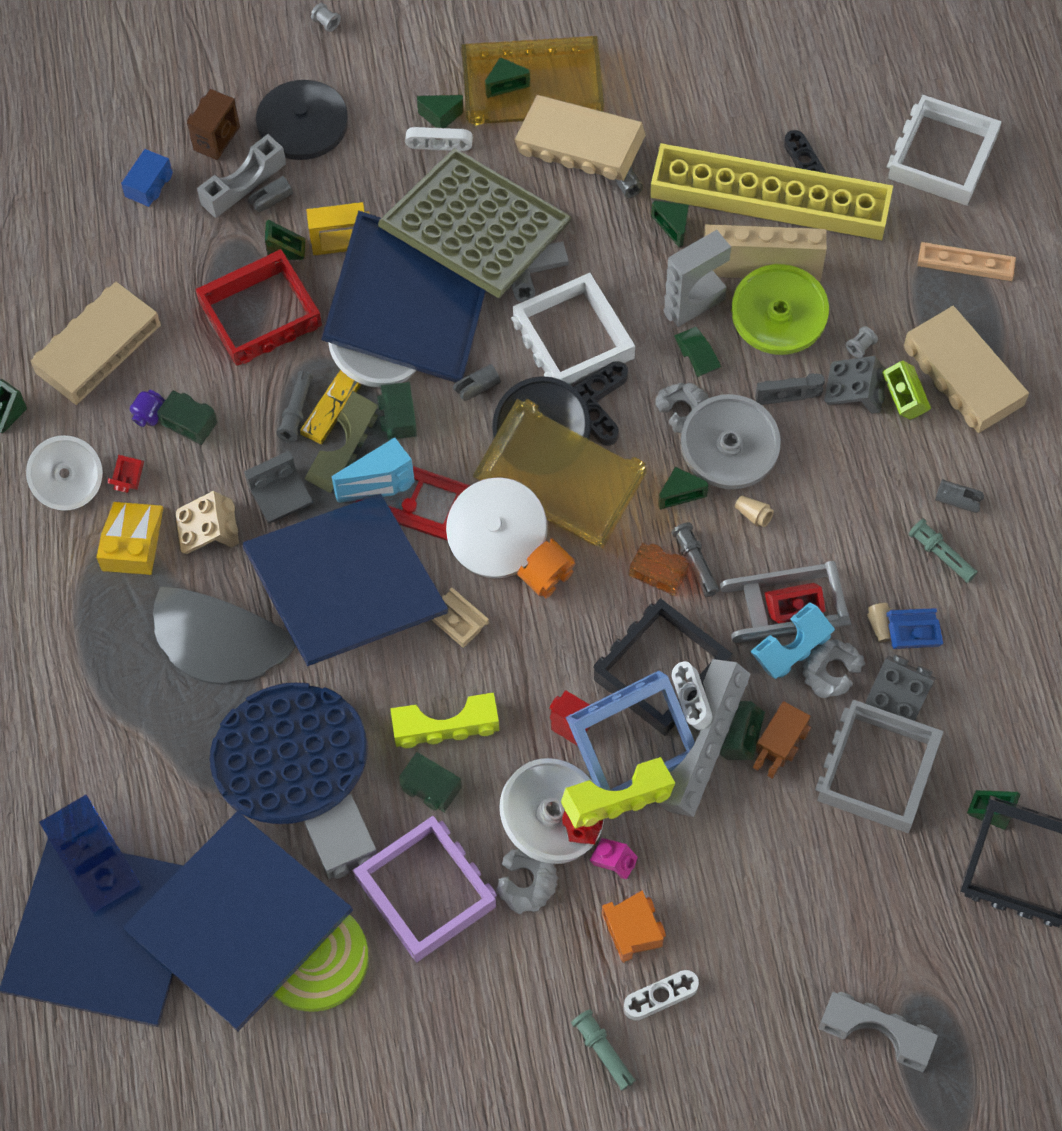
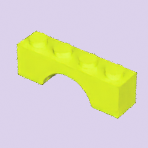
M494 693L468 696L463 710L455 717L446 720H435L427 717L420 711L417 705L390 708L396 747L412 748L419 743L426 742L428 744H438L445 739L463 740L471 735L489 736L499 731Z
M659 757L637 764L632 777V785L624 790H605L588 780L567 787L561 803L575 828L584 825L585 827H590L599 820L608 817L613 819L620 816L623 812L629 810L637 811L647 804L666 801L672 793L675 781L662 758Z

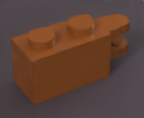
M783 701L757 743L756 753L760 755L755 761L753 768L759 771L764 765L766 758L774 764L769 768L767 776L773 779L780 767H784L787 760L792 762L799 750L796 747L800 739L805 741L812 729L809 726L811 716Z

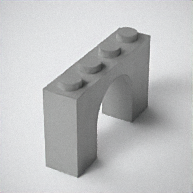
M718 230L668 257L664 313L668 320H673L678 327L725 300L726 286L713 270L730 261L731 246Z

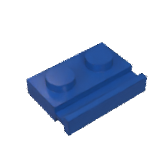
M937 608L890 610L887 612L886 615L890 621L888 626L893 649L939 647L943 645L939 619L936 618Z

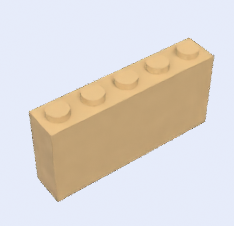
M537 95L515 138L519 153L526 157L533 156L541 158L548 163L555 162L567 168L574 167L589 174L596 173L611 180L618 179L624 181L646 135L642 122Z
M705 224L704 237L718 230L731 246L730 261L713 270L718 277L745 278L749 273L760 267L772 264H786L803 269L818 281H821L827 250L826 229Z
M115 282L110 287L104 289L101 296L93 303L88 304L77 318L72 319L60 334L55 335L43 350L38 351L31 360L33 369L38 376L77 405L161 326L158 314L118 282Z
M954 305L907 333L904 343L907 354L916 359L921 370L933 379L936 388L940 392H944L949 398L952 407L960 411L968 426L973 427L977 433L982 432L1025 405L1029 392Z

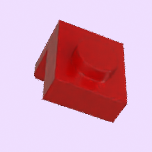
M118 454L113 478H108L107 483L113 484L114 490L128 493L129 489L138 490L144 460Z

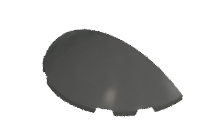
M160 587L156 596L153 617L154 632L158 644L177 669L196 680L219 685H228L230 681L245 680L248 682L264 676L265 671L275 664H282L296 647L291 635L286 630L226 601L172 587Z

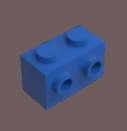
M144 149L121 183L125 197L149 207L159 197L164 184L169 182L172 177L173 171L169 158Z

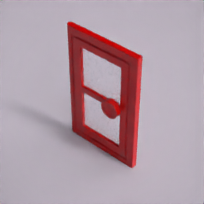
M413 466L415 482L404 492L400 491L395 495L384 496L383 498L399 525L448 541L446 530L451 507L458 496L471 485Z

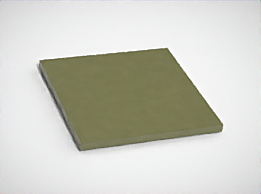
M453 148L379 220L378 226L497 298H500L565 229L572 217L456 148Z

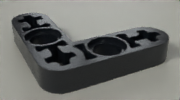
M799 130L787 132L784 146L796 168L826 173L805 135ZM791 139H794L795 141H799V143H798L799 149H798V150H797V145H796V143H795V142H791ZM808 156L811 161L802 163L799 157Z
M620 361L608 364L573 387L583 396L589 412L594 411L600 415L597 420H591V434L599 443L605 446H611L617 442L619 429L617 424L597 401L627 382L628 368ZM613 371L617 373L622 372L621 376L619 377L617 374L613 376ZM594 382H601L605 387L600 391L592 389L591 385ZM603 428L607 432L612 431V436H609L608 434L603 435Z

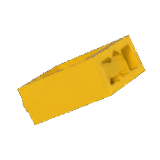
M363 202L306 209L313 256L347 251L353 229L320 233V231L354 227L358 211L370 214L369 211H364Z

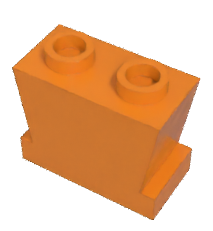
M643 890L616 906L613 905V902L602 905V916L622 963L632 959L633 953L663 947V937H666L662 923L660 921L656 922L653 916L655 912L654 904L650 897H645Z

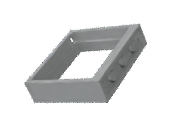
M853 700L850 709L845 707L840 719V722L844 723L842 731L836 730L832 741V744L836 746L834 754L828 752L823 767L828 770L825 777L821 775L815 789V791L820 792L817 801L909 833L944 731ZM855 719L927 744L903 816L830 790Z

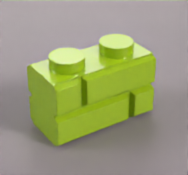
M900 361L882 372L885 380L888 382L887 385L899 415L911 420L931 409L913 365Z

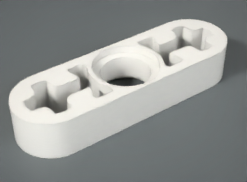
M412 127L406 131L405 144L412 149L452 150L456 148L459 151H467L472 147L473 134L465 129Z
M680 662L672 670V679L685 719L695 729H705L711 723L713 716L699 673L690 663ZM685 672H686V678H687V680L689 681L688 683L683 679V678L685 677V675H684ZM693 690H697L696 697L691 701H687L688 694ZM696 708L701 712V713L699 714V717H700L699 719H698V713H697V711L695 710Z
M683 970L629 994L624 1001L625 1015L631 1020H641L692 997L698 989V977L692 971ZM683 978L687 982L692 981L690 990L681 987L676 991L678 996H674L670 983H673V987L676 988L681 985V979ZM659 988L665 989L669 993L668 1000L665 1002L656 1001L653 997L654 991ZM648 994L649 1002L653 1007L649 1008V1003L641 1006V1012L638 1013L635 1009H629L632 1006V1001L635 1000L637 1004L645 1002L646 997L644 995Z

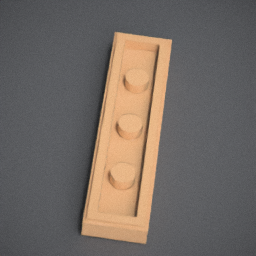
M921 242L917 266L1012 281L1016 257Z

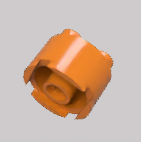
M551 538L550 543L545 541L526 559L528 566L524 568L521 565L517 575L535 593L547 599L556 590L554 585L560 580L565 582L574 573L572 568L576 563L575 559Z

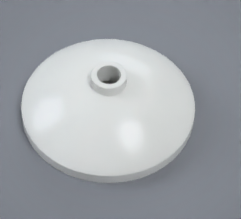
M55 436L43 441L34 449L27 463L26 478L31 492L41 503L57 510H73L87 504L98 492L102 482V465L95 450L85 441L73 436ZM61 469H68L69 476L67 478L60 476L59 472Z

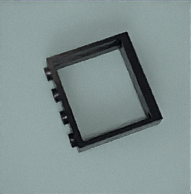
M660 598L655 605L651 603L645 609L644 616L639 622L634 621L629 626L627 635L622 640L617 639L610 648L611 652L605 658L602 656L593 666L594 681L611 694L627 687L608 671L660 615L715 657L714 659L731 662L732 653ZM710 664L699 675L703 688V681L708 672ZM693 690L688 694L687 701H691L696 697L697 690ZM645 700L628 707L664 736L675 726L669 709L664 714H661Z
M990 796L960 886V892L965 893L964 896L971 898L972 901L980 902V899L990 901V905L999 910L1006 911L1008 907L1017 910V915L1032 920L1033 916L1044 919V924L1059 928L1062 925V908L1059 912L972 883L994 812L1062 834L1061 818Z

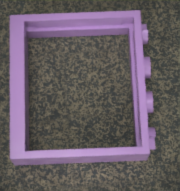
M434 816L353 870L357 882L416 963L496 908L495 897L497 894L489 883L484 884L479 878L481 873L473 862L470 864L464 858L466 853L458 841L453 843L448 836L450 831L443 821L438 823ZM433 832L482 899L418 942L370 874Z

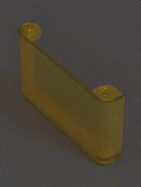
M597 36L461 44L466 119L474 125L524 121L537 95L601 112L604 111ZM500 57L529 69L530 87L490 98L486 97L485 80Z
M517 399L474 472L473 477L477 481L490 478H507L525 485L541 502L547 520L603 550L648 471L645 468L646 464L636 457H632L631 460L623 459L542 415L537 410L539 406L528 399L525 402Z

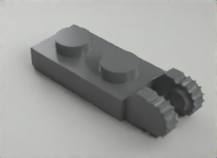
M813 373L808 374L806 378H789L778 381L768 380L757 383L755 399L757 403L764 405L814 398L815 396L822 395V386L825 383V378L822 374Z

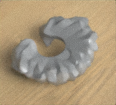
M678 383L660 390L656 397L655 405L659 412L668 413L675 403L683 401L690 405L692 411L699 403L708 399L709 396L702 388H698L693 383ZM676 412L669 419V424L673 427L675 433H682L687 416L680 417Z
M831 639L824 644H817L810 650L811 654L804 659L803 676L806 677L805 684L811 686L818 697L839 696L849 690L852 686V681L846 674L843 677L829 675L826 671V665L832 660H839L845 664L849 672L860 673L861 668L865 666L864 657L850 643Z
M519 848L512 849L503 857L501 863L510 871L521 868L528 869L532 872L534 881L529 887L520 888L509 880V877H502L498 879L499 884L496 888V893L499 894L501 900L507 903L511 910L518 914H522L524 911H539L540 907L545 906L546 901L555 893L559 877L556 875L557 869L554 867V864L533 859Z

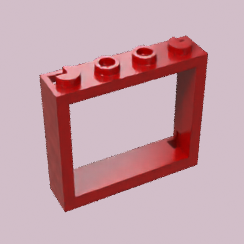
M281 249L195 289L199 304L236 366L248 363L253 358L263 353H269L276 347L284 343H290L297 337L307 332L311 333L322 326L319 310ZM282 272L307 315L236 348L211 305Z

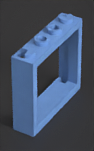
M657 671L566 717L592 781L598 787L609 791H620L630 787L632 779L610 790L585 729L660 691L664 695L686 749V752L664 762L670 773L684 760L694 746L695 741L669 677L664 673Z

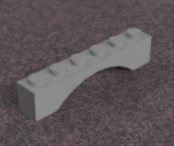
M712 659L703 681L706 697L713 716L712 721L708 727L700 731L694 746L687 756L670 773L675 781L674 788L670 797L658 804L671 813L694 817L751 675L737 662Z

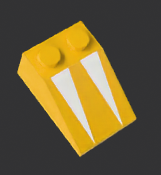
M113 502L100 536L96 557L102 571L152 575L163 506Z

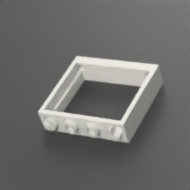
M922 95L919 104L913 105L910 114L913 116L912 119H907L902 132L905 133L904 137H899L895 146L896 155L890 156L887 168L890 169L888 179L968 206L997 139L1002 121ZM923 116L985 137L964 186L902 165Z
M591 273L513 306V317L511 319L514 322V328L516 330L520 329L524 345L527 349L531 348L533 351L534 361L538 367L543 368L544 376L557 378L574 386L614 361L625 363L635 358L634 343ZM584 293L616 345V348L560 372L528 317Z

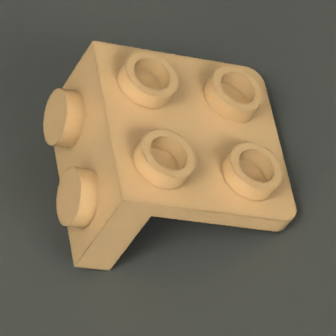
M212 491L177 509L176 521L182 553L189 554L215 540L229 547L239 544L238 527L234 513L235 506L232 499Z

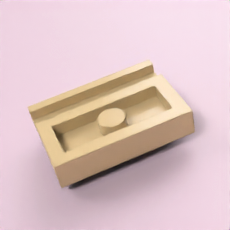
M451 588L446 595L442 596L448 607V614L434 618L432 621L464 648L485 625L489 624V619L455 589Z

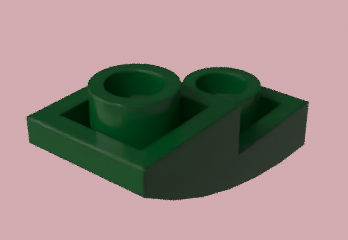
M696 326L674 336L684 358L689 357L697 377L722 367L712 347Z

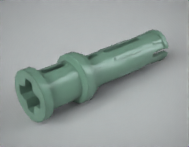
M924 518L921 519L908 535L911 538L915 537L925 546L924 550L927 552H934L962 577L966 583L970 582L978 571L943 541L944 538L941 533H936L926 524L927 521ZM946 554H949L957 563H959L962 566V568H960Z
M588 1009L577 1016L571 1024L579 1029L585 1038V1045L589 1048L593 1047L619 1085L621 1091L627 1089L628 1085L631 1086L636 1082V1079L633 1078L606 1039L607 1031L604 1028H600L592 1016L593 1011Z

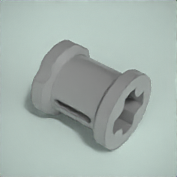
M322 2L316 5L311 13V19L323 24L328 32L334 31L341 20V16L338 13H332L327 9V5Z
M861 327L859 334L846 342V348L854 357L862 358L865 350L870 345H875L878 342L877 335L869 327Z

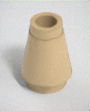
M743 495L738 498L735 504V508L757 527H766L774 514V510L770 508L769 504Z
M879 603L868 607L869 613L867 617L880 643L891 641L888 626L890 621L886 613L892 609L889 608L888 603Z

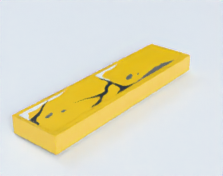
M340 370L300 429L301 435L322 445L338 421L337 418L352 391L357 392L362 384L351 379Z

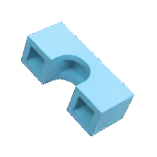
M809 602L790 618L797 628V636L791 644L781 645L776 638L769 635L750 651L768 675L774 679L788 674L794 663L803 661L811 654L810 650L817 644H824L830 639V634L835 629L816 605Z

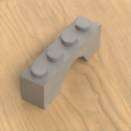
M270 135L264 136L250 147L245 162L237 171L222 178L214 175L197 188L201 205L215 218L220 216L286 165L283 147Z
M832 992L818 1028L841 1039H845L852 1032L859 1029L869 1028L878 1030L891 1040L896 1051L898 1063L922 1073L927 1067L938 1035L932 1033L933 1031L929 1027L909 1024L900 1015L885 1014L876 1005L871 1003L861 1004L854 1001L853 996L844 992H838V994Z

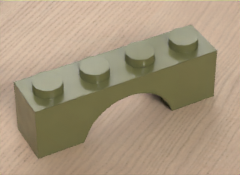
M352 391L337 418L345 431V445L335 451H319L304 478L305 480L329 493L332 492L334 488L332 476L354 462L357 456L353 453L356 446L361 448L368 436L364 433L366 427L372 428L378 417L375 414L378 407L377 404Z

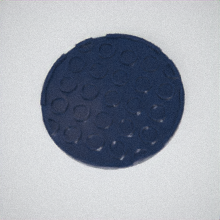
M297 682L267 687L245 698L246 701L236 709L233 708L220 723L221 727L216 737L213 738L210 749L212 777L224 800L242 815L256 821L270 824H292L324 814L348 796L359 781L366 764L368 743L364 725L359 714L341 695L326 687L320 688L310 686V683Z

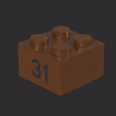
M210 89L206 96L200 99L199 106L194 113L189 115L187 120L194 151L218 161L240 128L235 98Z

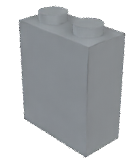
M351 794L331 810L304 821L328 879L333 877L338 879L346 876L350 872L349 870L360 866L377 854L374 843Z

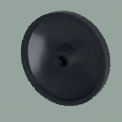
M295 80L275 87L262 99L256 112V125L260 139L267 134L270 135L283 147L285 158L308 160L325 155L342 141L348 128V113L343 98L332 87L313 80Z
M532 377L515 384L500 399L493 415V438L501 455L518 470L533 475L557 473L573 464L585 450L591 433L590 412L582 396L570 384L553 377Z

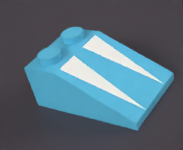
M396 438L391 439L332 476L336 500L339 503L363 500L380 493L383 497L392 496L400 491L408 490L415 482L412 459Z

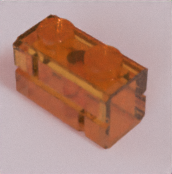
M642 543L630 564L629 576L676 596L687 575L689 563L681 555H670L663 552V549L656 544L651 543L647 545Z

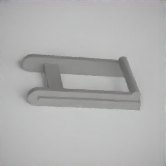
M828 561L821 565L733 578L721 582L720 589L722 592L744 590L752 628L732 633V641L742 643L766 639L769 635L779 637L797 634V628L793 622L768 625L760 587L829 577L838 613L825 617L834 628L852 625L835 561Z

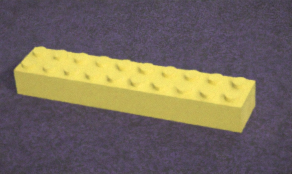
M662 143L660 144L651 182V198L882 240L893 185Z

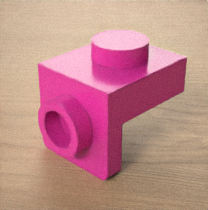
M601 838L590 861L594 866L615 871L620 878L626 880L634 869L638 857L627 844Z

